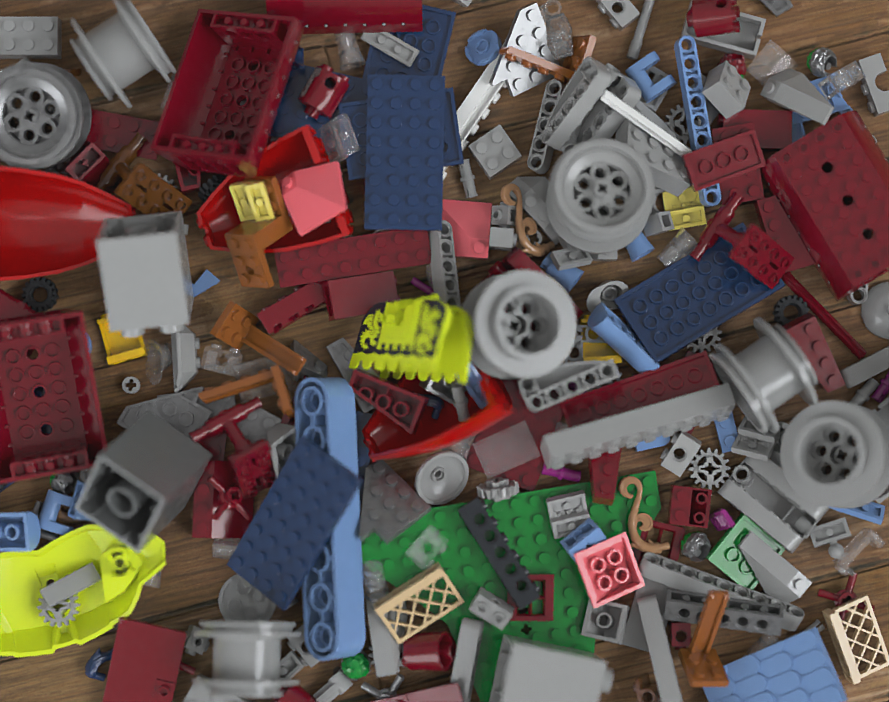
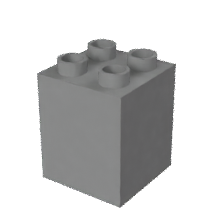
M182 211L104 219L96 243L110 332L121 331L122 337L131 338L143 335L145 333L144 328L160 327L162 333L182 331L184 324H189L194 302Z
M503 634L489 702H598L600 692L609 693L613 670L607 669V662L593 652Z

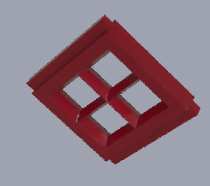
M653 521L652 527L660 529L657 538L659 544L663 530L674 532L670 549H667L669 550L668 559L678 562L681 540L684 538L686 528ZM642 531L640 537L648 543L646 541L648 531ZM633 548V554L639 565L643 552Z
M554 574L528 575L531 583L532 581H543V595H539L540 598H538L543 599V614H532V603L528 605V614H518V607L507 592V603L514 607L513 615L509 621H553Z

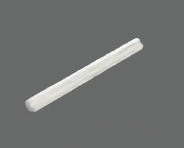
M605 90L604 94L601 95V101L679 156L692 151L608 90Z

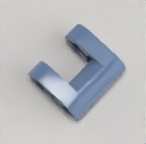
M655 51L649 53L625 71L627 76L633 79L640 88L641 96L646 103L653 101L677 83L671 74L656 84L648 76L646 70L660 61Z
M48 489L38 518L40 528L60 535L73 531L74 527L56 522L61 505L70 507L73 496Z

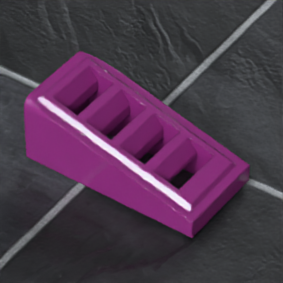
M718 508L709 514V520L717 531H722L735 525L730 515L723 508Z

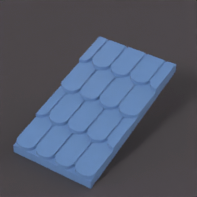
M816 627L724 665L723 668L729 679L727 687H703L708 702L848 701Z

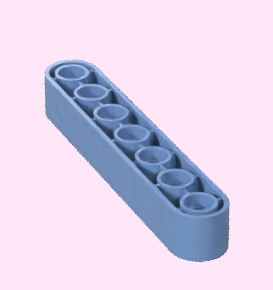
M310 377L304 379L298 385L294 396L296 444L301 436L308 437L358 476L355 395L352 387L347 380L341 377ZM359 488L302 583L305 644L309 653L320 661L355 656L361 651L365 643L362 546L359 539Z

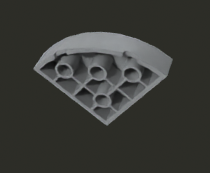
M641 101L636 104L633 109L676 138L675 133L669 129L656 113ZM626 118L617 129L615 140L631 146L642 155L653 173L655 187L678 197L691 186L682 157Z

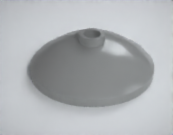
M889 282L880 283L872 287L868 291L866 301L861 304V317L864 325L872 334L883 339H889Z
M442 451L430 456L421 465L416 475L415 488L418 495L432 505L445 504L455 499L463 491L468 481L469 469L465 459L453 451Z

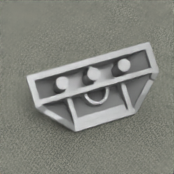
M546 177L515 178L511 183L516 184L521 190L522 210L536 222L540 230L556 246L559 243V235L553 229L546 209L549 181ZM511 191L510 198L513 201H516L517 204V197L514 194V192Z
M185 324L182 331L171 333L174 393L182 392L197 375L198 368H201V358L197 357V349H200V340L196 338V334Z

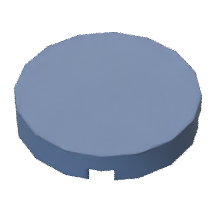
M479 30L468 39L469 43L467 47L465 46V55L472 64L485 66L499 55V50L502 46L501 39L492 30Z

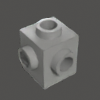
M500 202V205L492 206L491 225H496L500 228L515 227L516 206H509L504 202Z
M189 625L188 630L184 631L187 632L184 645L186 649L184 652L195 656L196 653L202 655L209 647L210 642L208 640L210 637L194 635V631H202V629Z

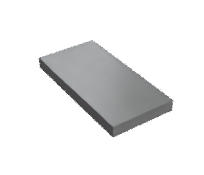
M642 576L645 586L635 591L622 644L649 652L637 599L654 594L657 595L666 629L668 620L664 619L667 590L677 589Z

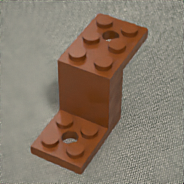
M276 176L246 177L243 179L244 182H264L275 218L257 222L255 219L244 221L224 235L241 286L271 288L274 282L263 249L293 230Z

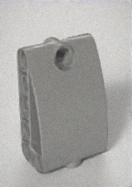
M586 57L569 80L554 106L542 133L541 141L554 149L562 151L564 154L572 146L589 139H610L626 117L601 101V95L604 94L605 90H608L634 108L641 98L642 92L633 79L620 73L613 65L609 63L605 65L592 57Z
M612 358L605 362L581 361L561 364L544 375L520 378L517 380L527 407L532 411H539L601 383H606L620 377V374ZM588 373L595 375L596 380L593 384H589L586 381ZM570 381L576 382L578 386L575 392L570 391L568 388ZM552 389L558 390V399L551 397ZM534 397L540 398V407H536L533 404Z
M746 456L717 491L725 500L749 517L791 554L804 539L810 536V532L815 530L816 524L829 510L828 507L812 504L799 496L788 483L783 470L770 459L764 461ZM740 471L747 472V477L743 480L737 478V474Z

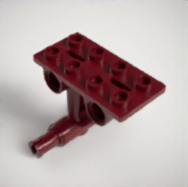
M733 192L725 206H720L715 215L709 219L705 229L698 237L699 242L689 255L695 260L700 261L707 249L713 247L721 237L730 242L734 247L728 256L747 269L757 280L773 289L794 261V257L753 223L750 224L745 233L738 232L728 226L735 217V210L744 200L741 195Z
M257 396L244 404L238 403L227 410L219 412L216 416L206 420L203 426L188 433L191 440L196 443L207 436L213 437L225 430L236 450V453L230 455L228 460L236 472L233 479L241 490L244 500L256 496L258 492L266 488L272 487L276 480L269 443L263 438L251 443L237 425V423L245 420L249 413L263 407Z

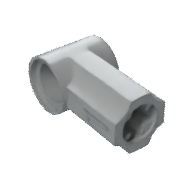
M340 669L313 696L317 702H332L339 694L342 695L353 683Z

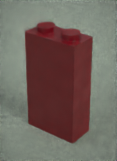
M743 109L728 119L722 114H718L717 125L721 127L753 122L762 151H780L792 144V111Z
M393 271L330 280L322 283L329 321L365 316L367 311L379 302L393 303L394 301L401 300L400 295L397 294V278Z

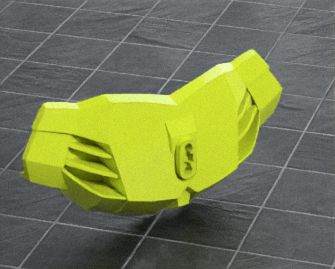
M85 525L53 540L39 550L0 553V656L27 657L53 654L58 648L74 643L82 645L113 628V625L119 622V617H127L132 613L140 596L142 584L166 565L165 542L156 536L138 554L99 525ZM92 562L101 577V581L73 595L79 597L76 603L81 604V606L76 607V610L80 613L73 615L76 620L72 621L69 619V625L66 626L62 623V627H58L57 623L52 627L50 626V621L44 623L45 616H39L42 609H37V606L42 605L38 599H43L40 590L49 586L48 581L50 579L56 582ZM59 604L53 606V608L59 609L67 605ZM68 609L65 612V617L69 614L71 609ZM48 610L49 615L55 618L54 614Z

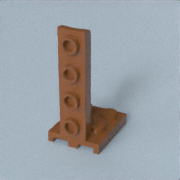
M592 35L573 37L569 42V51L563 61V67L512 46L507 48L501 47L499 54L504 55V59L508 61H519L523 67L530 69L534 67L538 69L537 72L540 74H551L554 76V79L567 83L586 57H591L597 37Z
M230 300L210 334L238 351L245 343L297 376L307 359L257 329L255 325L259 318Z
M279 365L271 367V370L263 369L253 376H242L239 378L240 380L235 382H223L221 386L216 388H205L202 390L203 392L198 393L203 403L208 404L272 383L277 396H280L277 402L283 415L286 414L289 419L295 417V409L285 375L282 373Z
M709 590L689 648H679L678 656L691 687H727L729 684V679L716 649H711L729 599L727 590Z

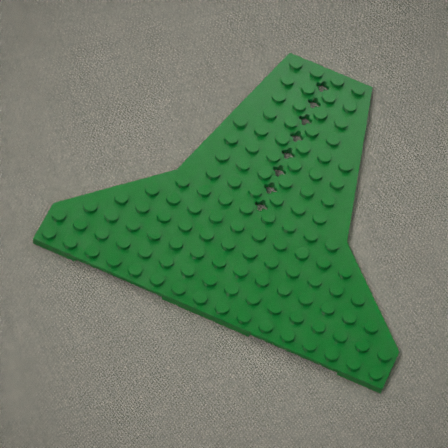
M653 470L618 476L612 506L592 503L590 481L517 493V495H512L510 499L498 502L487 498L483 499L488 506L487 513L489 516L493 515L499 524L496 526L500 533L504 532L509 540L507 545L510 549L514 548L517 552L519 564L521 566L525 565L530 574H554L553 621H508L503 630L469 610L470 603L480 587L507 602V590L457 512L458 508L468 502L431 508L429 513L388 544L373 532L361 541L362 563L397 588L436 562L440 563L444 572L464 600V603L440 618L447 623L456 646L458 645L460 628L464 617L484 622L473 686L480 702H489L503 634L594 653L595 638L581 635L589 596L577 564L560 544V541L565 537L558 539L553 537L546 498L583 490L590 519L601 529L605 537L609 539L622 532H626L629 543H633L628 532V518L636 498L637 487L634 484L628 485V493L633 494V498L630 499L620 494L618 486L624 477L634 476L638 478L642 483L643 489L638 514H649L652 520H654L661 510L656 472ZM478 513L474 517V522L477 525L482 524L484 517ZM641 521L637 523V532L639 536H641L642 532L639 529V527L642 525ZM491 530L485 532L484 537L487 541H492L494 538V533ZM497 547L495 550L496 557H503L505 553L503 547ZM512 563L506 565V573L511 574L515 571V566ZM443 577L438 579L434 587L445 589V579ZM518 581V591H521L525 588L524 581ZM534 581L540 589L538 594L543 595V581ZM421 590L418 598L428 600L430 590ZM433 591L431 600L442 602L443 593ZM446 594L445 603L452 604L458 600L454 594ZM536 599L532 602V614H543V599ZM418 602L420 605L426 608L427 603ZM430 604L429 611L433 614L438 613L440 605ZM524 624L531 627V630L526 635L524 632H521Z

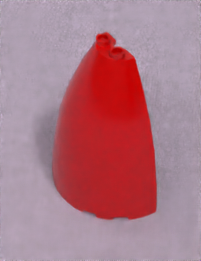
M305 125L265 147L256 176H276L281 191L280 180L294 171L331 163L334 160L325 153L327 147L321 137L318 138L314 135L316 131L310 125ZM228 175L196 213L198 217L196 222L200 229H204L206 236H203L204 242L211 250L230 252L224 234L244 221H240L229 186L232 183L244 182L243 179L246 177ZM343 183L344 194H345V200H346V206H347L348 203H350V201H349V198H348V195H347V192H346V189H345V186H344V183ZM285 203L293 230L263 249V252H286L322 244L349 235L354 230L353 226H350V223L354 222L352 211L347 208L301 236Z
M0 166V281L59 274L99 260L96 240L104 219L136 216V208L102 189L71 177L22 167Z
M473 364L482 377V380L478 383L488 404L482 409L479 408L466 390L465 397L468 398L469 403L467 406L471 418L461 422L458 420L456 407L442 399L444 407L438 420L431 418L434 408L426 407L417 432L412 435L376 409L362 430L363 442L370 451L368 453L369 457L373 462H376L377 460L425 454L454 445L489 428L514 412L512 410V400L504 383L500 378L486 374ZM416 373L413 380H408L404 376L397 383V385L419 394L435 395L418 385L421 381L418 378V373Z

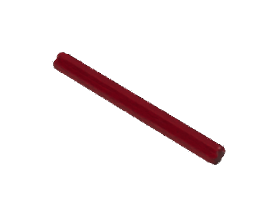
M790 272L785 273L781 277L782 281L799 298L801 297L807 303V306L858 359L866 355L867 351Z

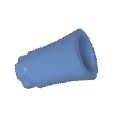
M643 232L626 246L632 262L639 260L655 249Z
M550 252L540 267L546 270L545 272L553 277L569 293L582 277L584 271L577 267L558 271L550 258Z

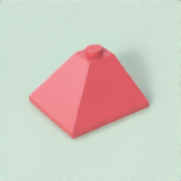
M337 161L294 171L280 180L283 199L301 236L347 209L340 164Z
M443 199L442 220L448 221L452 226L455 258L488 260L492 203Z
M622 532L573 554L594 609L645 586L626 532Z

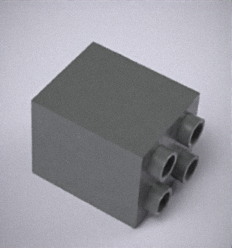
M148 411L99 455L75 509L139 554L186 507L212 454L199 443H195L176 430L170 423Z

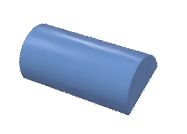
M603 302L592 311L587 325L637 372L643 373L649 370H656L660 366L659 363L655 364L652 357L648 355L632 329Z
M0 512V552L34 550L39 543L41 534L38 517L33 512Z

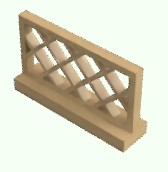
M436 562L373 603V607L398 644H401L464 603V600L444 572L440 563ZM441 577L446 581L445 589L434 587L435 582ZM421 590H430L428 600L418 598ZM433 591L443 593L442 602L431 600ZM446 594H454L458 600L452 604L445 603ZM406 600L414 601L412 610L402 609V603ZM417 602L427 603L425 613L415 611ZM430 604L440 605L439 612L436 614L428 613ZM390 610L397 611L396 620H388L384 614ZM400 612L411 614L409 623L399 622ZM413 616H424L423 623L419 625L412 624ZM397 625L408 627L407 633L399 637L396 633Z
M867 594L861 595L836 608H827L822 611L846 680L855 685L861 682V678L889 665V655ZM864 601L865 609L863 613L855 611L858 603ZM846 609L850 612L846 621L840 619L839 612ZM854 613L861 615L857 626L850 624ZM865 618L870 619L872 623L869 631L861 628ZM848 626L856 628L852 639L846 636ZM860 630L867 633L863 643L856 641ZM871 635L876 636L878 640L875 648L868 646ZM855 643L862 645L858 656L852 653ZM866 647L873 650L869 660L862 658ZM879 652L883 655L885 661L876 664L874 660ZM860 661L867 662L865 670L859 672L858 665Z

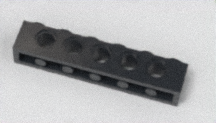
M476 497L458 508L457 512L514 603L521 610L540 598L538 594L540 589L534 581L531 583L528 575L530 573L525 565L521 566L517 561L519 559L517 552L514 548L510 549L507 545L509 540L504 532L500 533L496 526L499 524L493 515L489 516L487 513L488 506L483 499L479 500ZM478 513L484 517V521L480 525L474 522V517ZM488 530L494 533L492 541H487L484 537L485 532ZM501 546L505 553L503 557L498 558L495 555V550ZM509 563L515 566V571L512 574H507L505 571V567ZM519 580L525 582V588L521 591L516 589V583Z

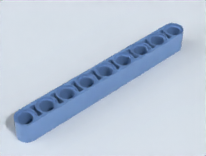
M686 35L676 40L674 50L691 150L694 151L712 144L705 96L702 93L703 84L696 42L693 37ZM682 41L688 43V50L682 48ZM685 60H689L691 62V69H687L685 67ZM688 79L694 81V88L688 86ZM692 98L698 101L697 107L691 105ZM695 117H699L701 120L699 127L694 123ZM698 136H702L704 138V144L702 146L699 145L697 142ZM719 183L698 191L699 200L703 206H715L721 200ZM708 193H711L714 197L712 203L707 200Z

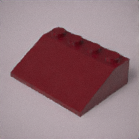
M209 460L194 489L192 538L242 539L253 520V516L247 520L234 508L226 509L217 521L212 519V514L220 505L218 503L220 492L207 481L211 475H214L225 487L234 486L236 483L233 476L236 475V472L229 461ZM242 497L241 503L253 514L254 497L246 500Z

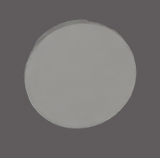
M238 574L229 578L219 593L218 604L221 614L226 621L267 622L272 617L276 608V604L260 591L246 588Z

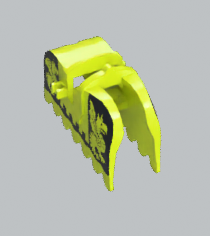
M431 294L430 297L403 299L393 303L379 302L367 311L361 323L349 368L357 369L360 361H362V368L368 370L371 368L372 363L375 362L374 367L380 371L379 377L387 379L391 371H393V378L397 380L405 372V377L408 380H413L416 373H418L419 380L425 381L429 373H431L432 381L438 382L444 373L446 382H452L455 375L458 374V382L465 384L468 379L473 344L471 317L463 308L457 306L449 307L439 299L438 294Z

